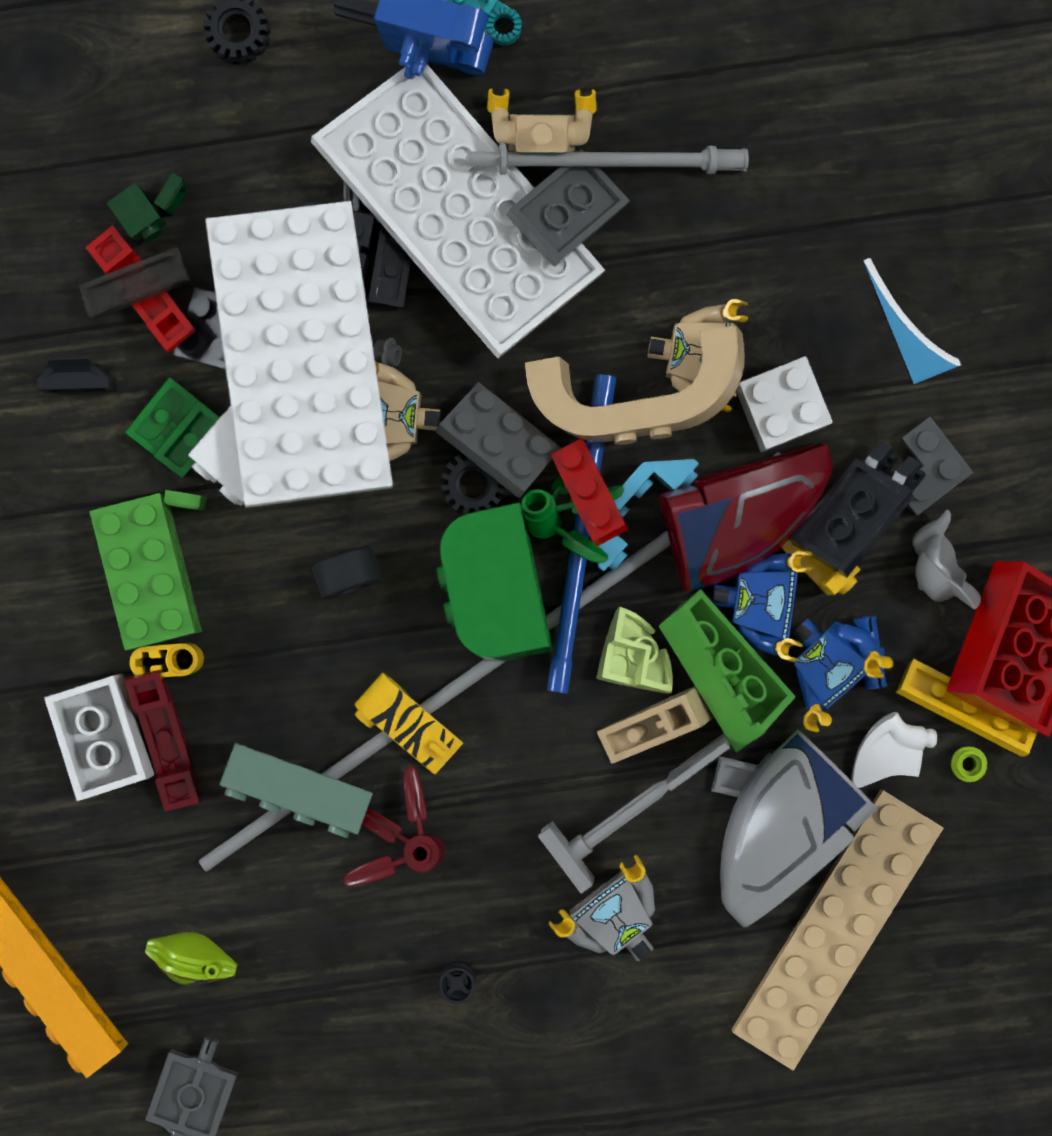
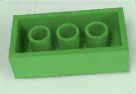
M160 493L89 511L125 651L202 632L171 508L164 503L165 495Z

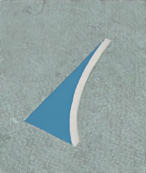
M870 258L863 260L913 383L916 384L960 366L959 359L937 347L915 327L894 301Z

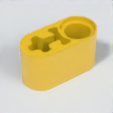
M193 643L144 646L132 653L130 668L135 675L160 670L163 677L185 676L200 670L204 662V655L202 650ZM182 649L188 650L193 656V663L188 669L181 668L177 663V655ZM148 656L150 658L166 657V664L154 665L149 668V666H143L142 660L148 658Z

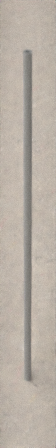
M667 531L621 562L614 571L611 569L584 588L581 594L579 609L669 547L670 541ZM562 605L546 615L549 630L559 624ZM485 659L425 700L420 706L429 714H432L505 661L492 662ZM381 731L327 769L322 775L338 780L388 745L393 739ZM281 807L280 813L266 812L199 860L200 865L206 872L292 811Z

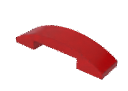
M113 225L85 247L102 270L112 279L168 353L196 331L165 288Z

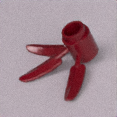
M414 766L407 767L405 771L404 797L408 821L416 823L418 836L411 839L401 834L402 828L400 825L367 808L362 824L389 843H395L398 839L406 844L404 856L393 861L390 856H384L366 863L345 875L343 879L345 885L349 887L359 886L389 877L395 873L396 866L407 863L415 871L425 872L437 867L445 857L443 841L434 834H424L422 821L426 820L427 811L420 777ZM420 847L427 851L425 860L420 856Z

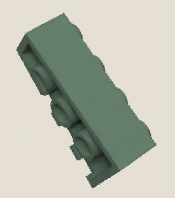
M239 743L234 745L220 782L221 786L226 787L224 794L245 801L247 795L261 800L259 804L261 808L275 813H280L281 807L295 812L293 819L314 826L315 820L329 824L327 831L348 838L350 832L358 835L373 794L365 789L319 774L305 767L288 763L275 756L252 750Z

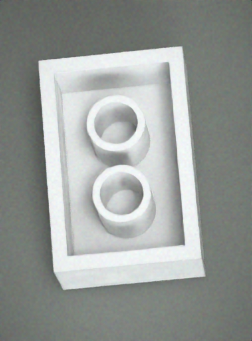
M123 674L113 675L44 698L77 801L154 776L139 724L133 712L124 683Z

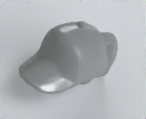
M945 510L938 519L921 527L912 538V545L919 557L915 567L918 588L923 590L935 602H942L952 597H957L971 608L976 609L981 602L980 594L972 585L965 581L966 574L957 564L954 548L944 536L951 521L950 511Z

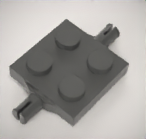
M204 1037L199 1056H190L173 1049L169 1051L145 1119L146 1121L162 1126L171 1133V1136H217L239 1072L219 1066L216 1062L212 1061L217 1044L219 1043V1040L216 1038L212 1040L208 1051L212 1037Z

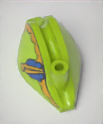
M183 932L150 939L145 949V953L159 966L164 974L174 982L187 986L201 985L235 976L238 966L213 941L195 932Z

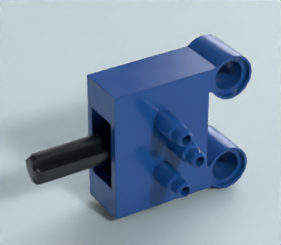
M335 0L334 14L336 16L378 28L386 50L401 54L399 63L401 66L406 67L404 76L408 79H414L415 75H423L428 61L455 68L471 75L482 76L485 73L494 39L484 33L489 15L479 8L459 5L444 0H380L379 4L364 0Z

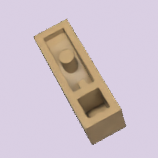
M696 686L615 722L597 731V734L613 764L696 730L713 719L714 716Z

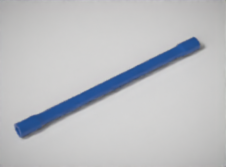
M603 374L595 375L591 407L613 404L616 377ZM587 441L586 445L600 471L605 442ZM576 514L573 530L590 540V535L580 514ZM572 551L569 554L555 652L551 660L547 691L568 694L573 664L572 652L587 559L578 556Z

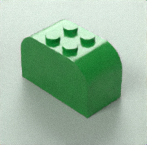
M520 503L463 515L448 526L441 540L440 554L443 566L437 567V573L441 589L444 588L445 592L449 594L450 602L444 603L448 624H452V627H455L460 641L468 650L478 657L492 662L508 661L553 651L528 528L522 516L523 511Z

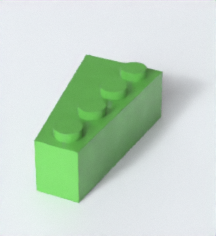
M701 589L677 607L659 625L735 752L760 737L795 698V695Z

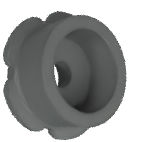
M390 337L386 340L378 339L373 348L374 361L390 367H397L400 364L402 350L396 344L394 338Z

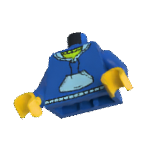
M796 551L793 554H771L748 568L744 573H739L735 577L734 587L714 585L712 603L718 607L731 608L730 623L736 624V630L754 649L779 655L782 659L790 662L798 661V659L789 656L788 650L792 645L802 647V644L789 639L798 572L805 573L813 570V568H803L800 563L804 555H812L810 551Z
M807 618L792 632L806 647L796 658L798 661L794 662L797 667L796 672L804 704L808 711L803 719L805 728L809 731L819 732L817 726L818 719L821 725L829 726L832 718L828 713L821 711L823 707L828 709L866 674L872 678H883L884 674L881 673L880 667H892V659L882 655L879 646L868 630L835 621L822 633Z

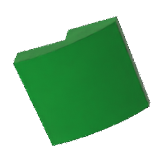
M168 377L125 430V433L183 478L196 462L188 454L220 417L176 381Z

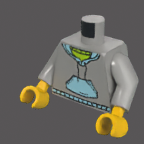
M634 856L636 864L631 868H626L623 863H620L621 871L570 910V916L565 910L561 909L559 913L564 918L563 921L557 925L551 921L549 922L550 927L557 936L566 937L576 945L597 953L608 951L610 954L615 955L626 947L636 961L646 957L653 950V946L643 935V932L653 925L650 917L655 911L653 885L645 873V868L639 856Z

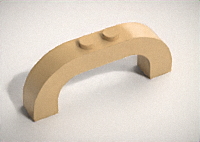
M736 325L700 331L702 347L701 369L692 384L684 390L671 395L600 407L581 405L576 400L571 388L569 364L560 357L525 362L527 384L533 401L542 414L553 424L577 438L593 442L615 441L617 445L635 443L637 441L636 437L650 435L651 439L668 438L672 436L671 431L691 428L709 420L730 401L740 383L744 368L743 334Z

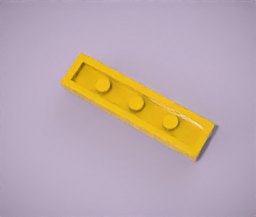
M915 659L908 663L896 691L897 694L1021 757H1025L1030 753L1037 733L973 707L946 692L951 677Z

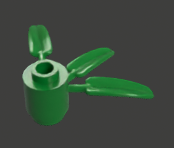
M560 473L552 484L551 489L554 491L552 495L543 490L536 489L528 492L523 497L521 502L522 516L531 535L536 538L545 539L558 533L564 537L562 545L573 553L595 563L601 564L606 562L608 554L602 548L596 547L592 541L577 531L573 530L568 533L561 528L562 518L559 513L560 511L571 509L572 513L577 515L579 512L572 498L568 503L556 505L555 501L560 493L562 495L569 494ZM623 486L608 488L614 501L620 498L624 492Z

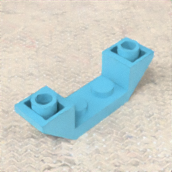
M694 459L643 462L622 485L624 492L620 498L615 500L622 517L630 510L625 506L627 501L633 495L640 499L653 484L648 479L651 474L672 491L678 487L689 486L695 480L698 474L693 470L699 463ZM616 536L599 545L608 554V559L604 563H597V567L602 572L608 567L614 571L627 557L623 549L628 544L619 536Z

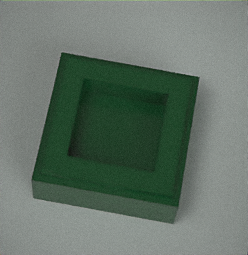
M172 172L154 204L169 216L174 215L189 191L188 184L184 179Z

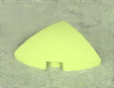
M618 607L605 640L596 679L643 690L672 693L673 674L667 649L660 650L656 641L651 636V634L655 633V630L647 621L628 609Z

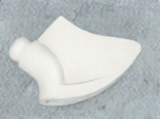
M898 712L889 713L875 723L862 740L855 756L851 781L860 788L890 776L906 775L919 777L923 750L925 747L933 748L936 746V731L934 729H925L923 726L906 724Z

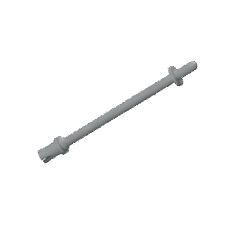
M500 143L499 152H469L465 160L470 166H499L500 175L506 174L507 166L701 167L707 174H715L716 171L746 172L749 155L747 148L717 149L716 146H707L701 153L507 152L506 144Z

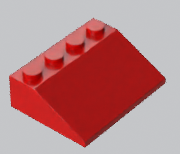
M994 561L981 596V602L974 614L946 692L973 707L1044 737H1050L1052 731V578L1026 562Z

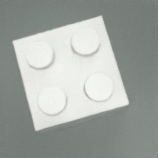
M806 356L742 381L736 389L761 453L833 423Z

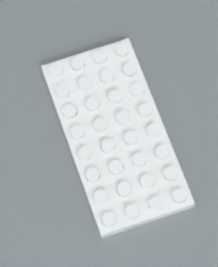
M428 65L424 68L423 75H415L414 79H408L404 76L406 68L404 67L315 133L311 138V143L497 358H500L600 277L605 269L583 244L556 267L543 256L506 216L509 209L532 191L534 187L516 166H507L506 174L500 175L499 166L468 165L465 157L469 152H499V147Z
M351 201L207 218L206 226L245 507L249 508L392 488L393 484Z

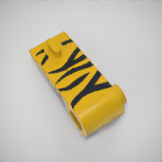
M384 672L380 674L354 704L358 709L355 716L369 728L375 724L434 775L463 744L458 737L416 703L398 683Z

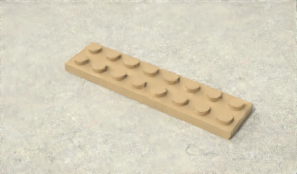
M880 789L872 802L877 807V810L852 834L853 841L837 858L731 1029L734 1034L793 1071L944 829Z

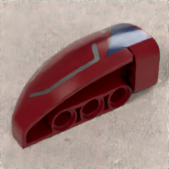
M820 442L695 480L696 488L689 485L658 495L677 571L686 593L721 583L738 576L739 573H744L751 566L774 554L789 540L793 532L812 512L831 477L833 463L826 442Z

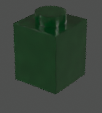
M136 182L107 202V205L126 232L137 244H140L142 241L148 243L156 239L162 233L161 228L167 225Z

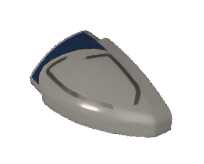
M798 729L773 754L768 753L756 766L733 806L721 852V899L725 909L742 927L750 926L798 890L853 841V835L843 826L844 824L854 832L877 810V807Z

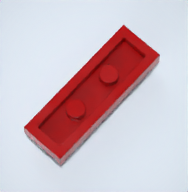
M583 438L551 454L596 547L629 530Z

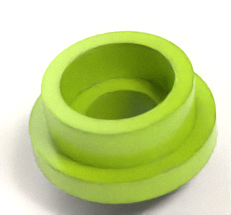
M965 746L953 754L951 769L958 779L965 782H975L984 776L987 770V759L978 748ZM971 757L974 765L972 769L965 770L962 765L963 761Z

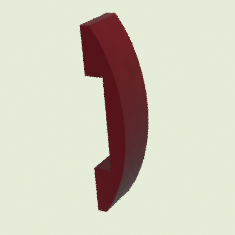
M156 670L125 678L124 683L133 712L138 714L156 771L155 782L164 811L200 803L185 735L172 696L161 671Z

